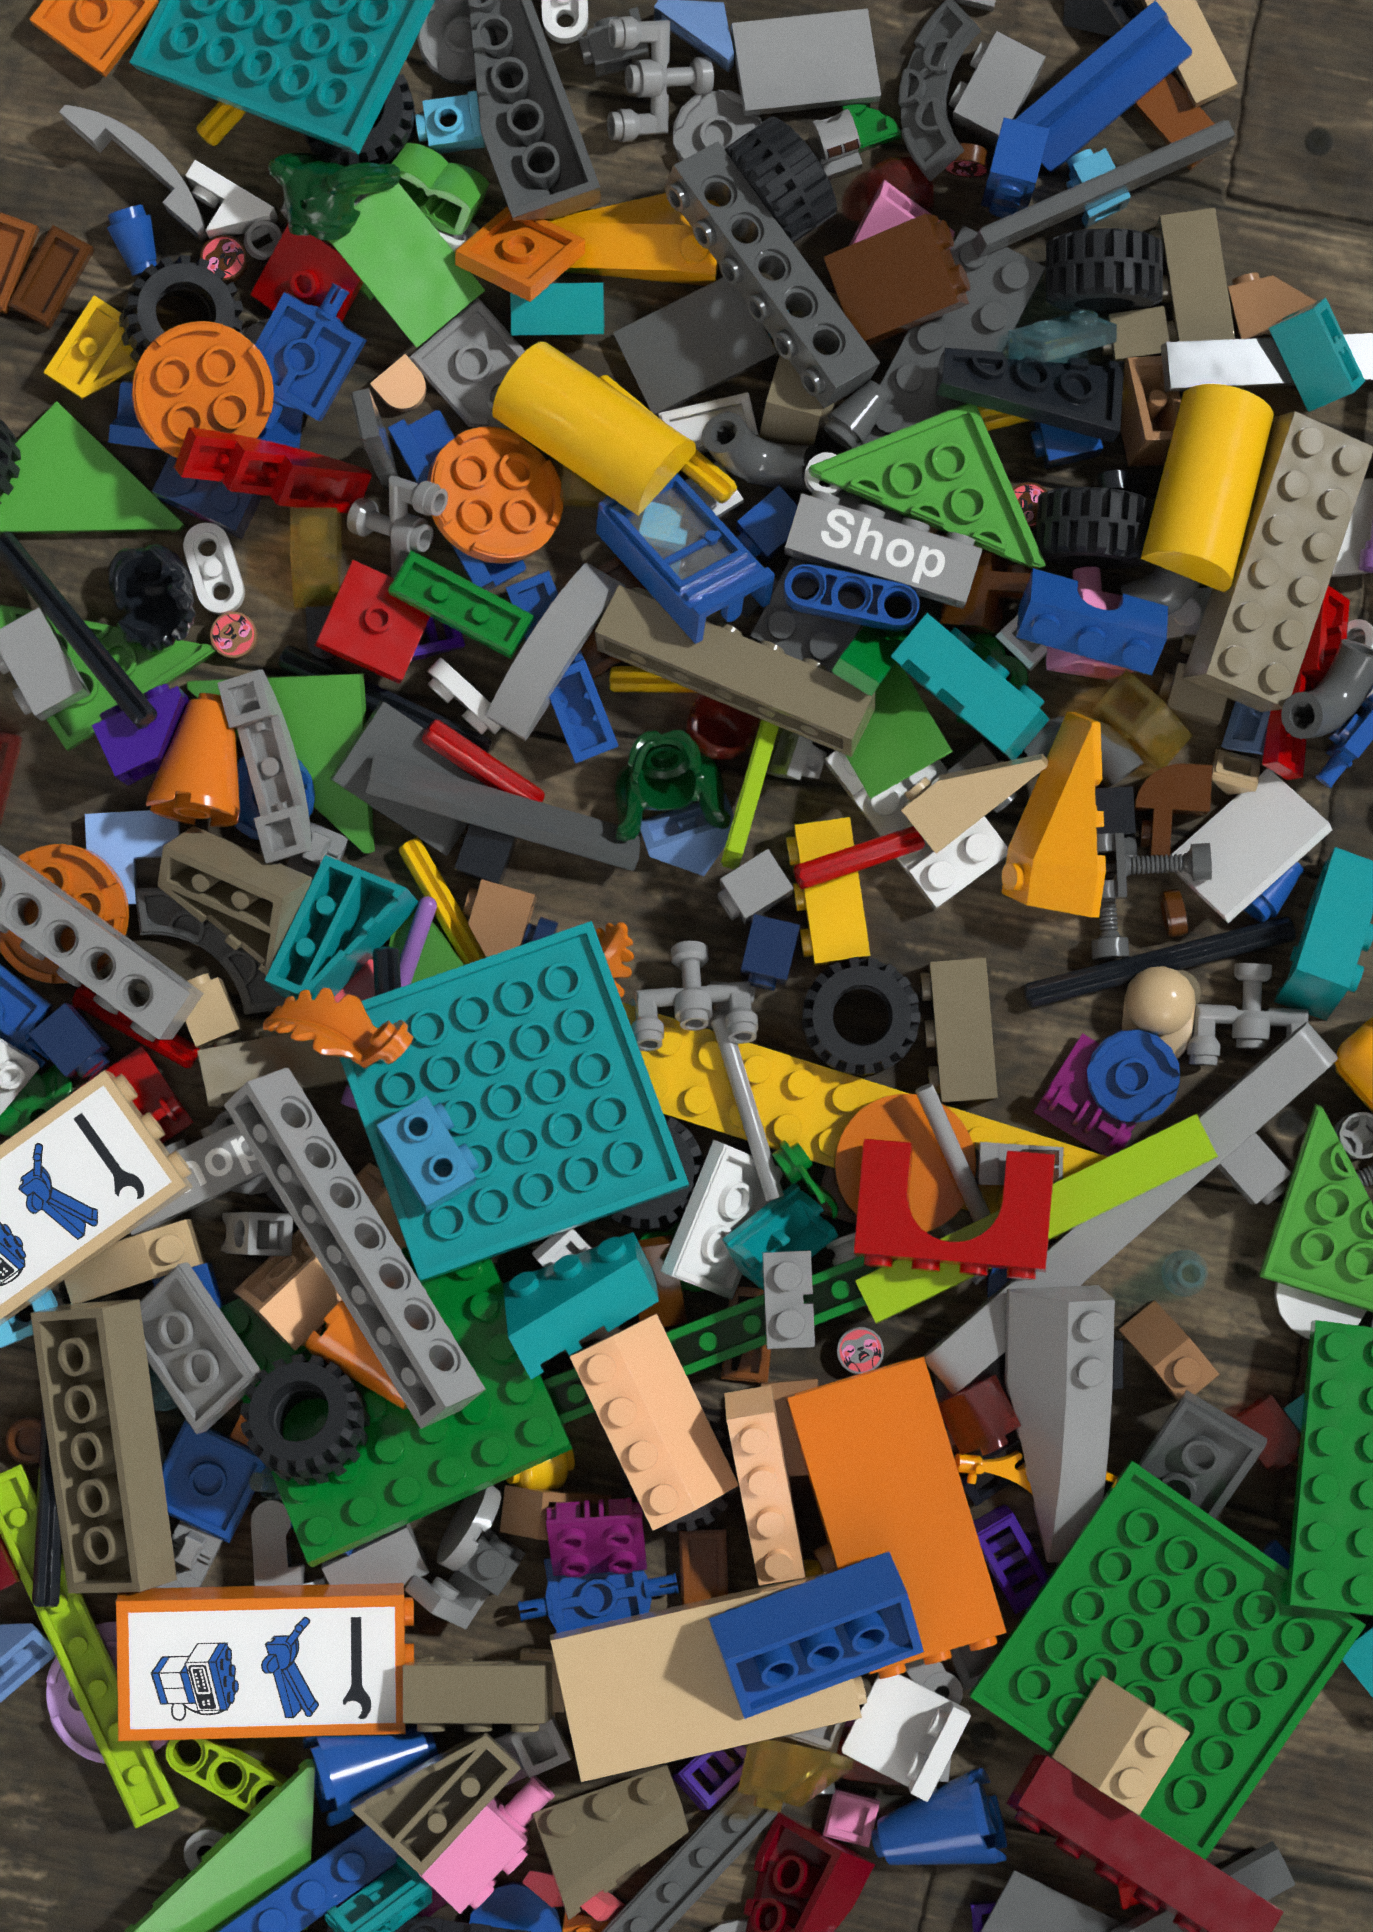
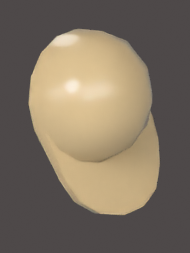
M1164 966L1149 967L1137 973L1129 982L1125 994L1122 1030L1140 1029L1157 1035L1172 1048L1178 1059L1187 1049V1044L1193 1034L1196 1001L1195 992L1189 980L1177 970Z

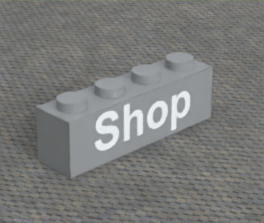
M813 491L812 496L801 494L785 545L784 555L830 569L902 583L910 586L918 596L964 609L983 550L973 546L975 542L973 538L955 532H948L947 537L939 536L929 532V525L914 519L903 518L901 524L884 519L885 512L868 505L858 504L856 510L838 505L840 501L838 497L822 491Z
M223 1119L202 1129L203 1139L187 1146L185 1140L182 1139L165 1147L169 1154L176 1150L188 1164L192 1174L186 1178L193 1187L131 1231V1235L144 1233L265 1174L235 1123L229 1126L227 1120Z

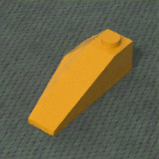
M666 193L573 213L558 219H546L585 239V254L565 272L707 286L716 281L718 262L708 249L703 248L697 242L693 228L683 214L676 211L670 205ZM707 200L710 204L721 207L717 202Z
M1066 712L1047 756L1048 765L1040 772L1008 846L1006 864L1002 870L1003 885L1001 893L1027 906L1086 917H1099L1106 875L1105 855H1097L1096 829L1104 827V811H1097L1095 802V787L1102 781L1100 722L1079 713Z

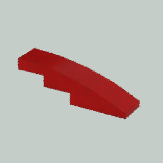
M188 427L174 469L181 477L223 482L231 492L270 496L278 506L349 513L352 504L357 499L364 497L372 477V473L368 469L321 454L271 441Z
M1329 585L1292 695L1298 692L1311 691L1319 684L1327 673L1341 640L1347 639L1350 599ZM1282 709L1270 711L1262 765L1286 780L1303 778L1307 739L1293 737L1286 731L1282 723Z

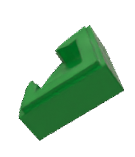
M862 104L842 107V111L846 109L850 111L861 144L859 153L901 138L899 127L888 115L886 116L884 113Z

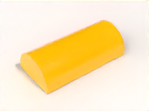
M547 342L534 344L516 360L501 382L493 402L492 416L637 516L642 513L696 453V445L691 439Z
M1221 384L1196 385L1183 392L1141 559L1221 592H1226L1231 587L1274 418L1272 408L1263 399L1246 390Z

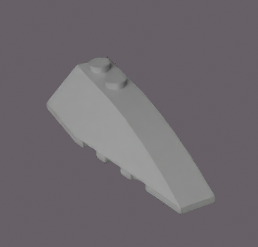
M1099 1285L1007 1289L1005 1384L1008 1396L1012 1402L1015 1415L1014 1424L1017 1437L1021 1441L1025 1459L1024 1467L1027 1480L1031 1485L1035 1502L1033 1504L1045 1559L1048 1563L1060 1562L1104 1496L1112 1405L1115 1299Z

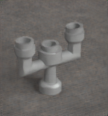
M622 16L609 21L608 39L612 48L628 50L634 49L639 43H651V59L636 60L634 65H628L625 71V84L628 93H635L638 98L650 97V113L637 114L632 109H618L617 112H609L607 131L610 140L631 142L638 135L668 134L669 95H667V87L690 86L698 95L710 94L714 85V70L711 59L708 56L695 57L689 67L667 68L670 60V20L638 21L632 16Z
M394 475L390 476L389 516L379 513L378 506L374 501L359 498L352 504L347 516L348 530L362 537L369 535L373 531L390 536L391 577L395 578L410 551L412 550L415 553L425 552L433 540V528L428 525L424 518L409 514L408 503L412 504L414 510L427 516H439L447 505V491L438 484L429 481H423L418 484Z
M683 941L671 948L672 964L682 971L683 988L676 989L671 987L634 991L636 1020L632 1023L631 1028L640 1051H654L662 1047L664 1024L658 1019L657 1007L674 1006L675 1019L680 1022L681 1028L697 1031L708 1026V1021L713 1016L712 1003L729 1001L730 1012L725 1017V1030L728 1033V1039L733 1043L744 1044L754 1041L757 1037L758 1016L751 1008L750 983L748 981L701 986L700 968L709 961L708 946L702 942Z
M1236 963L1234 966V976L1239 981H1243L1242 1010H1238L1232 1005L1196 1004L1194 1034L1187 1044L1189 1064L1217 1066V1059L1220 1056V1043L1215 1038L1216 1023L1232 1024V1039H1236V1048L1264 1049L1265 1040H1269L1270 1026L1286 1027L1287 1038L1298 1027L1308 1022L1309 1009L1270 1007L1267 1011H1261L1262 982H1267L1272 977V965Z

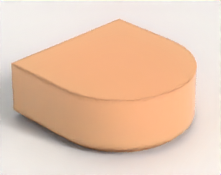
M406 354L370 383L371 387L390 408L400 412H407L417 408L426 396L427 387L424 376Z

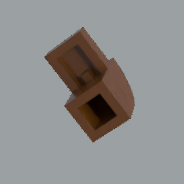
M981 553L964 609L942 603L940 624L951 630L956 627L962 633L997 635L1001 630L1005 599H1022L1032 569L1022 565H1009L1010 562L994 553Z
M1185 763L1168 765L1151 774L1138 788L1134 795L1135 812L1149 813V820L1141 819L1139 846L1147 847V855L1149 857L1151 855L1154 857L1155 855L1164 856L1165 854L1169 857L1172 814L1205 816L1210 812L1213 765Z

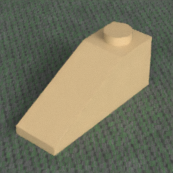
M1043 754L939 775L932 782L925 776L904 793L908 801L903 804L901 811L937 854L1044 770L1048 765V760Z
M186 1219L117 1241L67 1277L64 1282L71 1304L83 1303L165 1276L178 1264L188 1262L191 1267L205 1264L206 1260L193 1219Z

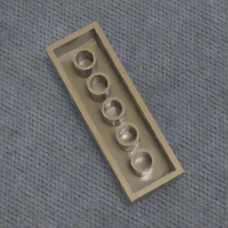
M1296 411L1273 418L1232 585L1226 592L1212 588L1182 676L1183 679L1260 712L1283 708L1288 697L1292 695L1373 453V446Z
M140 1300L73 1303L32 1312V1328L68 1593L142 1592L177 1580Z

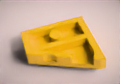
M94 295L43 374L83 400L134 371L137 363L130 356L133 348L131 345L124 346L121 338L125 332L124 327H119V317L122 313Z

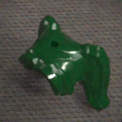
M312 153L282 154L268 162L269 175L283 186L289 232L294 235H311L326 241L340 239L351 232L361 212L354 208V201L358 196L394 188L400 180L401 173L400 169L394 164L367 162L351 164L345 167L337 163L323 162L320 156Z
M673 730L664 734H660L657 731H647L638 736L632 745L628 764L620 769L616 779L615 800L619 818V825L616 828L617 840L626 842L636 838L641 829L643 810H677L685 808L695 801L699 802L702 813L711 826L720 829L728 828L731 816L724 810L723 781L721 772L713 758L709 755H701L696 742L683 730Z

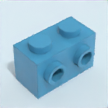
M427 1095L377 1124V1133L426 1213L475 1185L476 1176L473 1171L479 1168L468 1146L465 1143L457 1146L450 1135L449 1130L454 1128V1124L443 1105L439 1102L433 1106Z

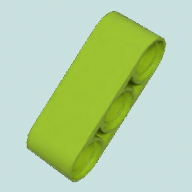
M193 1739L201 1748L200 1759L194 1762L186 1761L180 1756L178 1752L180 1740H170L166 1747V1760L172 1769L249 1814L261 1801L259 1792L262 1787L272 1785L280 1788L289 1780L285 1775L222 1739ZM224 1762L237 1764L242 1771L241 1782L236 1785L224 1783L219 1776L218 1769L220 1764Z

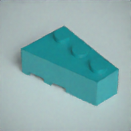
M926 613L891 657L915 681L1010 760L1017 759L1050 720L1040 709L1045 701L1025 684L1019 690L1006 680L1010 672L990 655L983 661L972 651L976 644L956 627L949 632L932 616Z
M1337 847L1333 849L1322 867L1304 917L1306 922L1298 947H1293L1289 961H1292L1288 978L1283 986L1278 989L1274 1002L1294 1009H1309V1015L1327 1021L1347 991L1355 993L1364 971V966L1357 964L1361 951L1368 952L1373 942V924L1370 923L1373 916L1372 860Z
M325 855L264 981L280 996L285 998L294 996L297 1000L300 992L307 989L310 991L312 1000H314L322 988L331 989L335 997L373 956L374 949L381 947L417 909L418 900L406 887Z
M634 1232L622 1237L606 1239L597 1247L576 1255L563 1256L554 1264L534 1272H523L515 1276L511 1281L503 1283L508 1338L530 1379L544 1372L540 1364L563 1350H566L570 1356L582 1349L579 1341L604 1326L605 1330L610 1332L659 1301L655 1274Z

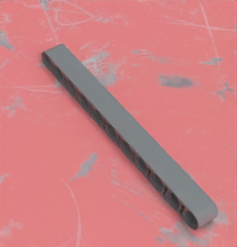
M1308 1022L1298 1027L1197 1115L1218 1155L1217 1159L1061 1234L1048 1246L1046 1273L1036 1272L1035 1280L1011 1278L923 1356L926 1365L952 1395L963 1389L1005 1352L1007 1289L1081 1286L1332 1066L1338 1059L1335 1052Z

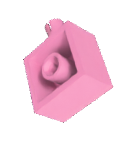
M533 1776L506 1806L494 1797L421 1877L459 1914L468 1905L476 1910L494 1891L493 1886L497 1882L494 1878L498 1873L503 1870L509 1875L528 1855L526 1851L529 1849L527 1840L530 1829L526 1825L534 1818L533 1813L540 1811L555 1795L539 1778Z

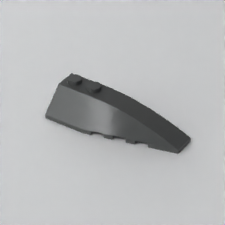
M468 0L481 134L512 220L558 219L601 204V189L532 0Z

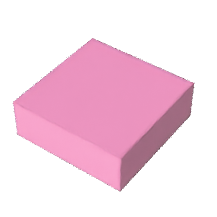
M835 1788V1794H832L823 1836L869 1847L880 1799Z

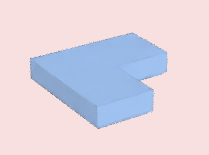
M150 810L85 814L86 849L99 855L114 869L124 886L128 906L136 905V859L161 858L163 846L181 835L180 822L161 817Z

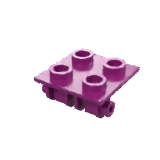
M1082 1033L1035 1108L1034 1113L1099 1154L1109 1157L1125 1147L1137 1122H1126L1112 1118L1096 1105L1088 1089L1086 1069L1091 1054L1099 1043Z
M632 1497L609 1499V1516H605L604 1499H599V1517H591L590 1501L584 1500L585 1518H581L580 1501L556 1502V1507L547 1508L546 1526L553 1576L581 1577L591 1573L613 1572L616 1574H628L636 1570H647L642 1522L643 1510L640 1503L632 1502Z

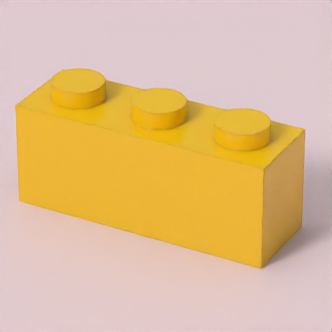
M850 817L794 825V837L786 838L790 865L800 864L854 846ZM858 871L806 889H801L797 883H793L796 910L806 911L808 924L807 929H800L803 957L812 956L813 965L820 966L834 964L838 961L842 962L848 960V958L859 957L861 959H868L871 956Z

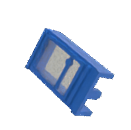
M678 473L639 516L610 496H606L603 501L599 502L596 533L695 644L703 640L706 617L722 609L721 615L727 622L736 620L742 612L744 596L751 594L762 607L770 604L775 574L768 567L764 568Z

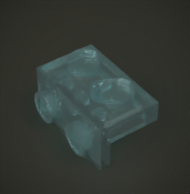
M1079 310L1068 315L1038 321L1032 325L1008 331L1009 359L1021 360L1026 355L1043 363H1067L1069 357L1085 358L1087 350L1117 342V324L1099 318L1098 314L1094 311Z

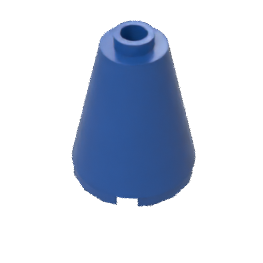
M416 1724L405 1725L406 1734L303 1737L304 1749L313 1746L311 1751L314 1758L312 1761L315 1766L314 1791L321 1812L331 1810L326 1819L327 1825L340 1824L354 1816L355 1813L351 1810V1802L438 1755L432 1733L417 1731Z
M983 1768L971 1770L934 1789L928 1802L917 1798L879 1818L877 1822L878 1829H874L871 1832L874 1850L878 1858L885 1857L889 1865L996 1864L1006 1861L1007 1856L999 1851V1849L1007 1847L1004 1821L997 1796H987L982 1785L991 1782Z

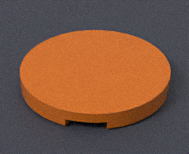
M196 321L181 324L167 330L153 340L146 348L134 371L132 402L137 420L149 439L161 450L175 458H178L188 427L233 433L257 439L263 431L273 407V380L264 356L248 338L223 324Z
M478 427L458 434L435 457L427 477V481L438 484L448 494V501L444 511L439 516L431 515L443 536L453 546L468 556L484 562L500 564L520 561L537 552L550 539L559 525L564 502L561 481L551 460L547 461L536 448L523 440L522 436L505 428Z
M52 844L26 851L18 856V858L123 935H126L129 907L124 886L114 869L99 855L74 845ZM0 878V891H1L2 881H1V878ZM34 900L29 901L24 908V917L31 925L36 921L39 914L38 906ZM70 927L63 930L60 938L61 945L67 952L73 948L76 941L75 933ZM8 930L7 933L0 932V952L16 970L37 981L56 984L68 983L56 973L59 968L57 964L47 957L44 960H39L20 947L23 939L12 931ZM106 953L98 960V972L111 961V958Z
M895 1094L879 1098L861 1108L851 1118L836 1146L834 1172L841 1196L855 1215H857L864 1139L912 1143L913 1157L909 1204L914 1220L925 1232L940 1227L957 1214L965 1202L916 1094ZM942 1104L975 1178L976 1155L968 1130L957 1115Z

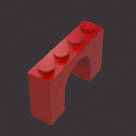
M864 1139L854 1254L864 1257V1265L892 1268L893 1259L912 1261L911 1269L940 1272L941 1263L960 1265V1274L988 1276V1268L1007 1269V1278L1035 1280L1036 1272L1046 1273L1055 1154L1007 1151L1003 1202L995 1222L984 1233L973 1239L949 1242L937 1239L925 1232L912 1216L909 1204L913 1157L912 1143Z

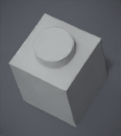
M1256 1133L1217 1166L1250 1205L1257 1204L1261 1200L1265 1205L1270 1204L1287 1189L1283 1180L1291 1174Z

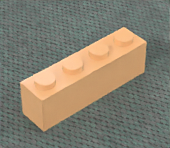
M769 1385L724 1393L726 1420L758 1584L761 1586L806 1578L803 1550L772 1387Z

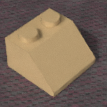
M1101 1675L1051 1757L1101 1792L1140 1815L1190 1732L1176 1721Z

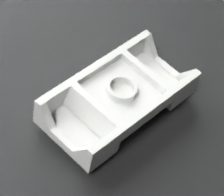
M834 751L824 761L880 837L913 826L901 811L903 804L908 801L904 793L925 776L932 782L939 775L948 774L946 767L939 759L870 799L845 754ZM984 816L937 854L925 841L923 849L896 859L932 908L936 910L986 871L1007 857L1008 847Z

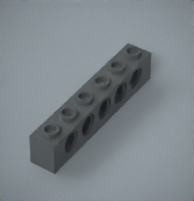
M717 141L673 165L663 187L670 205L676 211L681 212L689 222L697 242L703 248L708 249L719 264L724 279L730 285H734L746 301L751 316L757 322H761L772 336L778 353L784 359H788L800 375L805 390L811 396L816 397L823 408H826L864 386L871 379L880 364L879 360L721 144ZM707 200H713L717 202L721 207L714 206L710 204ZM733 236L741 237L748 244L737 241ZM760 273L770 275L775 281L764 278ZM787 310L797 312L802 318L791 315ZM814 346L823 348L828 355L819 353Z

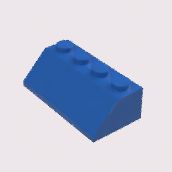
M889 1551L875 1557L863 1559L856 1564L829 1574L820 1575L808 1582L783 1591L774 1592L765 1598L738 1608L729 1609L722 1614L708 1618L744 1719L924 1652L908 1593Z

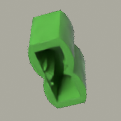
M407 143L392 162L401 172L399 184L431 224L442 232L462 235L481 209L490 184L488 180L476 170L462 164L448 163L433 149L416 143Z

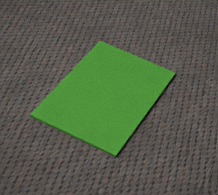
M399 182L394 188L370 193L355 205L354 208L361 212L351 232L340 239L330 240L332 245L416 348L485 291L472 273L455 265V252Z
M897 662L875 691V710L853 756L846 755L870 799L953 752L905 670Z

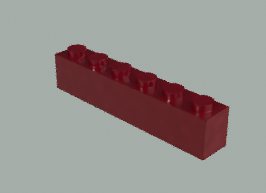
M1034 1755L1006 1802L1007 1805L1018 1811L1014 1819L1036 1833H1039L1042 1828L1057 1837L1054 1845L1058 1849L1075 1859H1079L1081 1854L1096 1863L1093 1871L1112 1884L1118 1886L1121 1880L1136 1889L1132 1897L1146 1907L1157 1912L1160 1906L1175 1915L1172 1923L1184 1932H1273L1284 1913L1047 1755Z

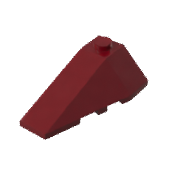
M779 1812L756 1856L753 1870L759 1872L753 1899L747 1898L743 1914L749 1916L745 1932H834L854 1907L875 1864L843 1844L823 1836L820 1832Z

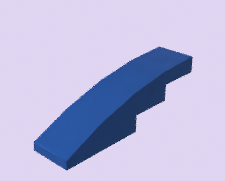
M549 570L505 587L513 605L534 615V621L525 635L526 641L544 613L558 596ZM580 650L549 697L575 764L619 747Z

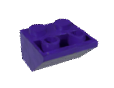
M163 684L143 694L157 711L156 720L151 722L147 728H137L119 705L102 712L99 715L102 721L92 725L114 776L127 786L158 772L185 707L190 700L178 686L170 689L168 684Z

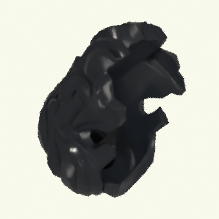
M159 544L148 545L147 548H124L119 550L110 562L108 576L109 586L114 594L117 607L120 610L124 607L127 613L121 620L117 621L118 628L124 633L122 638L127 644L140 643L147 652H155L156 649L161 651L164 648L174 645L175 640L180 641L186 638L195 618V610L192 607L194 596L191 592L193 589V578L179 556Z

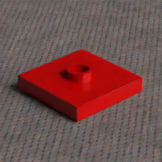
M287 225L250 295L272 311L276 308L284 292L291 294L307 305L320 307L332 286L331 284L335 283L350 292L336 315L342 322L360 291L363 282L330 241L320 240L311 235L291 234Z
M352 560L315 646L400 684L430 616L389 594L388 589L394 578Z

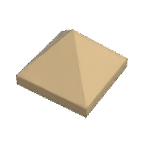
M1216 749L1213 758L1212 781L1227 795L1255 792L1258 787L1261 761Z

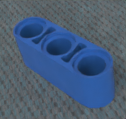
M801 564L794 567L788 572L784 582V598L786 603L793 610L800 613L892 632H901L908 629L914 623L919 611V598L916 592L910 586L898 582L811 564ZM799 578H810L817 584L818 593L811 599H800L793 593L792 584ZM847 587L857 588L864 596V603L859 608L847 609L838 600L839 592ZM892 597L904 598L909 603L910 613L902 619L892 618L886 613L884 603Z

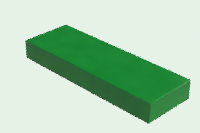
M412 550L388 589L391 596L510 659L514 656L534 621V615Z
M864 626L838 659L832 669L833 674L865 694L872 696L896 664L891 655L908 635L902 631L892 632Z

